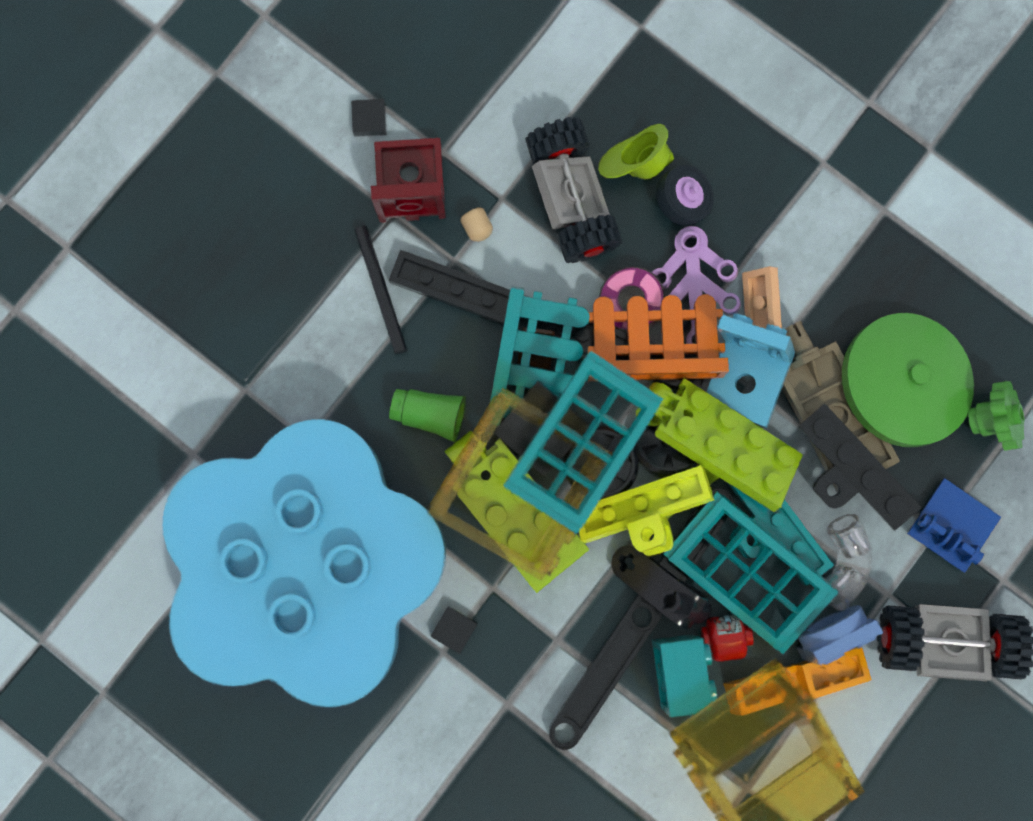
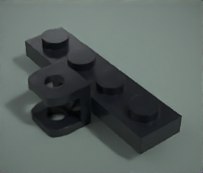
M825 403L798 426L832 463L813 484V491L828 507L833 509L839 508L859 493L894 531L922 508ZM835 483L838 491L835 495L830 496L827 493V487Z

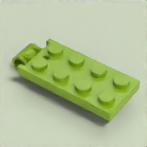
M685 378L680 382L676 394L662 383L650 384L648 389L663 398L659 408L648 423L650 426H658L655 431L657 438L699 465H702L771 511L775 512L781 508L802 459V453ZM637 408V410H636V416H637L638 413L640 412V410H641L640 408Z
M470 430L444 451L460 471L458 475L454 478L451 477L446 482L533 590L538 593L589 551V548L585 543L581 542V538L576 533L503 487L518 460L500 438L494 442V446L486 450ZM487 470L490 473L488 480L481 478L482 471ZM526 473L525 476L533 480L528 473Z

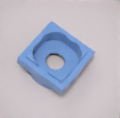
M855 605L834 612L810 624L798 637L801 645L796 648L803 660L817 665H827L844 656L845 652L855 647L860 648L875 640L876 636L882 634L883 631L876 619L867 618L862 607Z

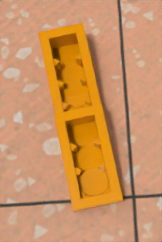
M855 647L845 652L844 656L827 665H817L809 661H803L723 683L732 717L749 718L804 699L813 700L871 681L863 648Z

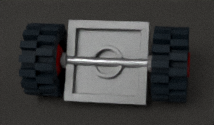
M567 117L563 121L557 119L552 124L548 122L542 128L537 127L534 129L535 132L528 134L525 141L552 229L567 228L557 234L565 262H583L589 258L593 259L597 258L598 255L607 254V251L615 250L623 242L615 218L609 214L591 157L576 158V156H582L590 147L582 120L577 117L573 119Z
M923 604L915 607L887 605L882 609L883 614H880L879 619L881 623L879 625L883 633L877 636V641H879L877 651L880 653L879 661L882 662V667L885 669L917 670V676L987 682L992 680V676L996 678L1026 679V676H1029L1031 673L1029 667L1033 668V660L1031 659L1033 656V637H1031L1033 628L1029 626L1030 621L1025 619V616L993 614V616H989V610Z

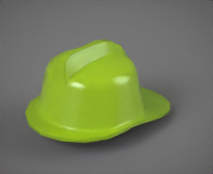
M662 124L651 125L639 134L610 148L599 162L598 170L601 176L617 178L629 173L641 179H651L674 161L673 153L666 143L668 139V129Z

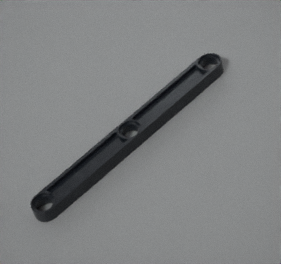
M721 488L711 490L713 495L718 491L733 503L732 496L726 490ZM705 504L696 506L694 508V510L692 511V513L690 514V516L688 517V519L686 520V522L674 538L673 542L687 527V525L693 520V518L699 513V511L705 506ZM725 513L708 532L713 538L728 518ZM703 538L687 558L696 565L710 543ZM665 555L658 562L679 580L685 582L689 577L668 560ZM638 593L551 722L549 738L556 748L569 750L580 741L663 616V613ZM645 607L650 611L651 620L647 626L638 627L633 623L632 614L636 608ZM562 723L570 724L574 728L573 738L566 743L559 742L554 736L556 727Z

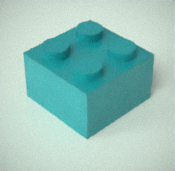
M693 634L651 639L661 709L669 717L713 712L712 702L717 701V691L714 680H709L707 666L712 665L709 644H704L703 638Z

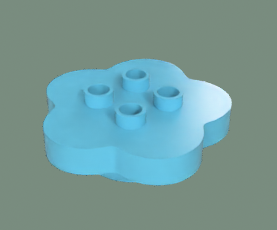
M313 419L290 425L273 436L257 456L252 459L224 458L197 466L184 475L174 486L167 499L163 513L164 541L172 560L181 573V582L174 596L170 611V634L174 648L182 662L197 676L219 685L242 686L271 679L294 697L317 706L333 707L352 703L367 695L383 680L390 670L397 653L400 621L404 616L421 606L433 594L441 581L446 565L445 539L435 518L415 500L388 489L380 461L371 446L347 426L330 420Z

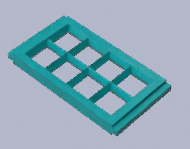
M589 351L506 479L503 487L578 534L659 408L663 398L594 352ZM589 376H592L612 390L600 410L577 395ZM618 394L641 409L629 429L606 414ZM572 402L595 417L583 437L560 422ZM601 421L624 436L612 455L589 441ZM555 429L578 443L566 463L543 449ZM584 448L606 462L595 482L572 468ZM537 456L560 470L549 490H546L525 476ZM566 475L589 489L578 509L554 495Z
M717 491L713 495L714 501L705 504L675 539L673 548L664 552V555L772 647L784 654L839 591ZM724 513L742 527L726 547L708 533ZM748 533L766 547L750 567L732 553ZM703 538L721 552L705 571H702L687 558ZM772 553L790 567L774 587L756 573ZM726 558L744 571V574L729 591H726L711 578L712 574ZM796 573L814 587L798 607L780 593ZM750 578L768 591L767 595L752 611L734 597ZM774 598L792 611V614L776 631L758 617Z

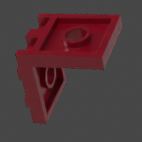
M426 138L374 142L377 186H371V200L380 223L386 222V218L405 217L406 221L419 220V216L439 215V219L446 218L441 139ZM413 166L419 171L418 177L413 181L403 180L400 174L405 167Z

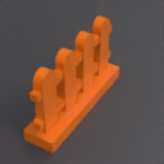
M708 294L700 295L696 299L694 310H682L681 300L675 295H668L662 300L660 310L648 311L647 301L641 296H634L629 299L626 311H614L611 299L599 297L593 304V312H589V322H593L594 346H588L587 353L589 351L594 352L634 380L723 378L729 372L728 358H719V353L725 352V343H718L717 319H721L723 309H716L714 298ZM683 320H695L696 344H684ZM649 321H661L662 344L650 345ZM614 322H627L628 345L615 346ZM684 354H696L697 358L685 359ZM650 355H662L663 359L650 360ZM616 356H628L629 360H616ZM592 376L588 377V382L598 381Z

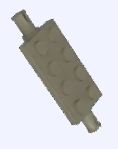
M802 321L785 328L787 331L786 336L791 337L796 357L794 358L795 362L791 363L782 390L800 424L825 403L885 469L900 462L892 445L871 434L852 413L842 384L844 355L837 342L819 349L818 346L814 347L802 325ZM810 441L826 471L832 463ZM832 483L833 486H834V488H835V490H836V492H837V491H838L837 485H836L835 483Z

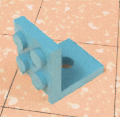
M734 313L732 318L722 315L717 328L725 340V352L721 353L719 358H728L729 372L723 378H712L707 393L758 426L767 428L795 355L791 337L786 336L787 331L778 326L767 324L766 328L752 325L753 320L741 314ZM743 376H750L756 382L754 390L747 394L740 393L736 387L737 381Z

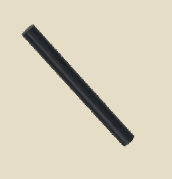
M367 226L358 227L355 229V234L394 353H404L408 349Z

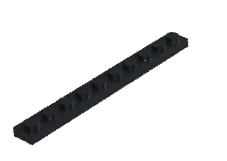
M400 250L388 280L390 284L504 325L510 295L509 289ZM519 318L518 330H521L523 327L527 328L529 318ZM537 320L536 329L551 330L555 332L556 337H561L563 325ZM588 322L587 325L580 328L572 326L570 339L581 343L583 355L586 356L588 355L587 347L594 346L593 322ZM615 328V346L628 345L627 332ZM649 341L650 345H659L657 343ZM684 354L685 359H695V357ZM650 355V360L663 359L662 355ZM616 356V360H629L628 356ZM683 379L654 381L679 389V384ZM711 379L687 380L707 392Z

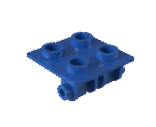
M943 478L907 534L965 573L971 563L977 565L984 557V553L980 549L1001 519V516Z

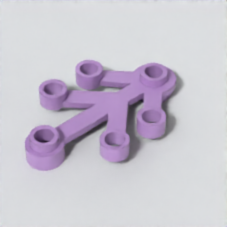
M694 226L682 229L675 238V253L662 268L653 270L651 274L655 278L658 274L666 275V281L660 284L662 290L669 287L671 276L686 261L687 274L669 295L677 296L682 302L689 293L690 310H694V303L700 295H703V291L714 298L725 314L733 315L737 313L741 307L739 297L734 293L725 292L701 273L700 259L717 270L719 278L724 282H731L737 277L738 269L736 264L731 260L722 259L708 248V238L702 229ZM694 237L697 239L696 245L691 248L686 247V240ZM731 266L734 268V271L730 276H723L721 274L723 267ZM727 299H735L736 306L733 309L729 310L724 307ZM691 320L692 330L686 337V344H693L695 320Z

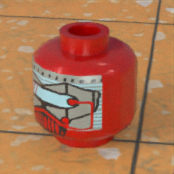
M734 614L711 617L707 620L706 627H701L703 643L709 644L712 659L716 662L743 659L747 655V646L754 645L752 629L744 625L743 621Z

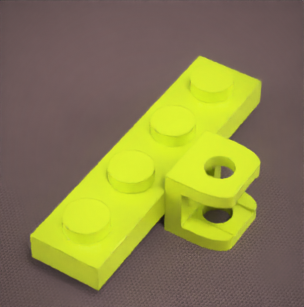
M700 465L599 500L587 521L579 530L581 542L586 544L628 530L635 549L646 556L651 557L671 550L673 548V535L666 517L714 501L705 468Z

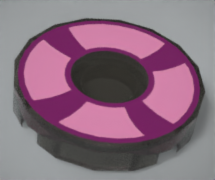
M635 266L621 268L609 275L601 286L599 297L611 299L614 311H626L629 299L634 296H641L647 301L648 311L660 310L661 302L666 297L664 287L657 276L645 268ZM649 321V329L656 325L658 321ZM614 322L616 329L627 332V322Z

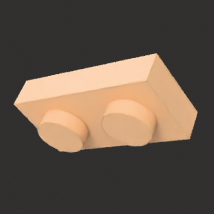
M769 266L743 272L745 316L753 320L752 325L766 328L767 324L782 328L778 268Z

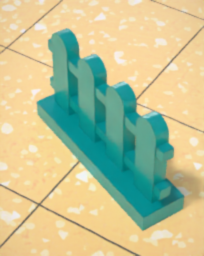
M511 286L486 424L500 426L501 417L505 418L523 398L525 387L532 388L538 380L558 397L559 394L563 393L573 377L572 374L564 372L566 360L577 361L583 355L581 343L570 339L572 326L584 327L590 319L587 309L576 305L577 298L569 297L566 304L541 299L543 292L534 291L533 297L524 296L525 288ZM520 317L529 318L527 331L518 330ZM537 320L562 324L561 337L535 333ZM513 351L523 352L521 364L511 363ZM531 354L557 358L555 371L529 366ZM507 384L516 386L514 397L505 396Z

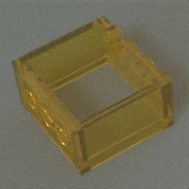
M501 388L496 391L427 508V513L542 581L545 574L550 576L553 569L557 567L560 561V557L557 554L563 543L568 545L576 533L553 519L529 559L448 511L507 409L539 428L548 416L545 412L505 388ZM556 429L552 433V436L574 449L578 445V443ZM589 439L590 442H592L608 454H613L612 452L608 451L607 449L603 448L602 446L598 445L597 443ZM584 448L581 453L589 458L580 473L595 482L606 462ZM575 480L564 501L578 509L589 489Z
M776 658L668 733L678 748L673 751L674 756L683 769L690 766L691 770L686 774L698 792L705 790L700 796L710 811L716 815L715 819L717 821H825L865 792L814 698ZM795 722L812 753L736 808H733L715 778Z

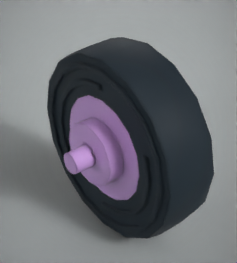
M689 165L675 166L662 175L657 184L656 198L661 211L669 220L685 226L698 223L710 213L713 207L714 193L709 180L700 170Z

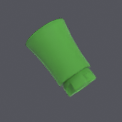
M396 389L392 398L389 418L402 422L404 426L421 429L456 442L464 418L466 396L442 395L414 389Z

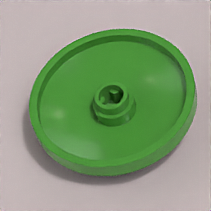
M912 313L890 314L864 327L853 338L845 353L842 366V384L847 403L862 426L877 438L901 447L926 446L951 435L959 428L968 415L974 394V378L971 364L959 341L938 322Z

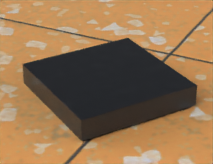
M538 380L493 433L517 454L522 456L559 397ZM571 407L568 408L560 421L581 436L590 426ZM555 429L543 449L561 460L576 442ZM537 456L532 464L544 477L554 467L539 456Z

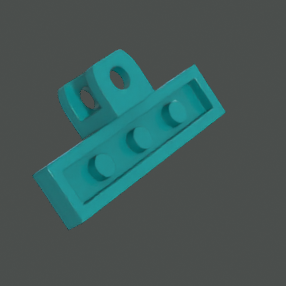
M728 483L751 514L750 518L819 575H823L834 566L785 499L781 508L773 512ZM738 525L729 536L730 541L742 529L741 526ZM746 536L736 549L743 558H757L766 547L754 537L753 544L750 546L747 543ZM796 573L797 578L800 580L803 586H808L810 584L799 574Z

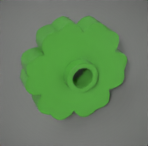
M1011 381L993 383L992 391L990 392L991 401L978 403L976 407L970 408L968 411L971 430L973 434H982V436L997 435L998 441L1002 442L1004 451L1021 449L1023 447L1022 440H1024L1025 417L1017 392L1013 390Z

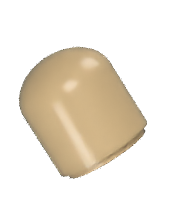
M475 208L461 217L460 221L470 240L475 242L484 241L492 234L493 226L484 208Z

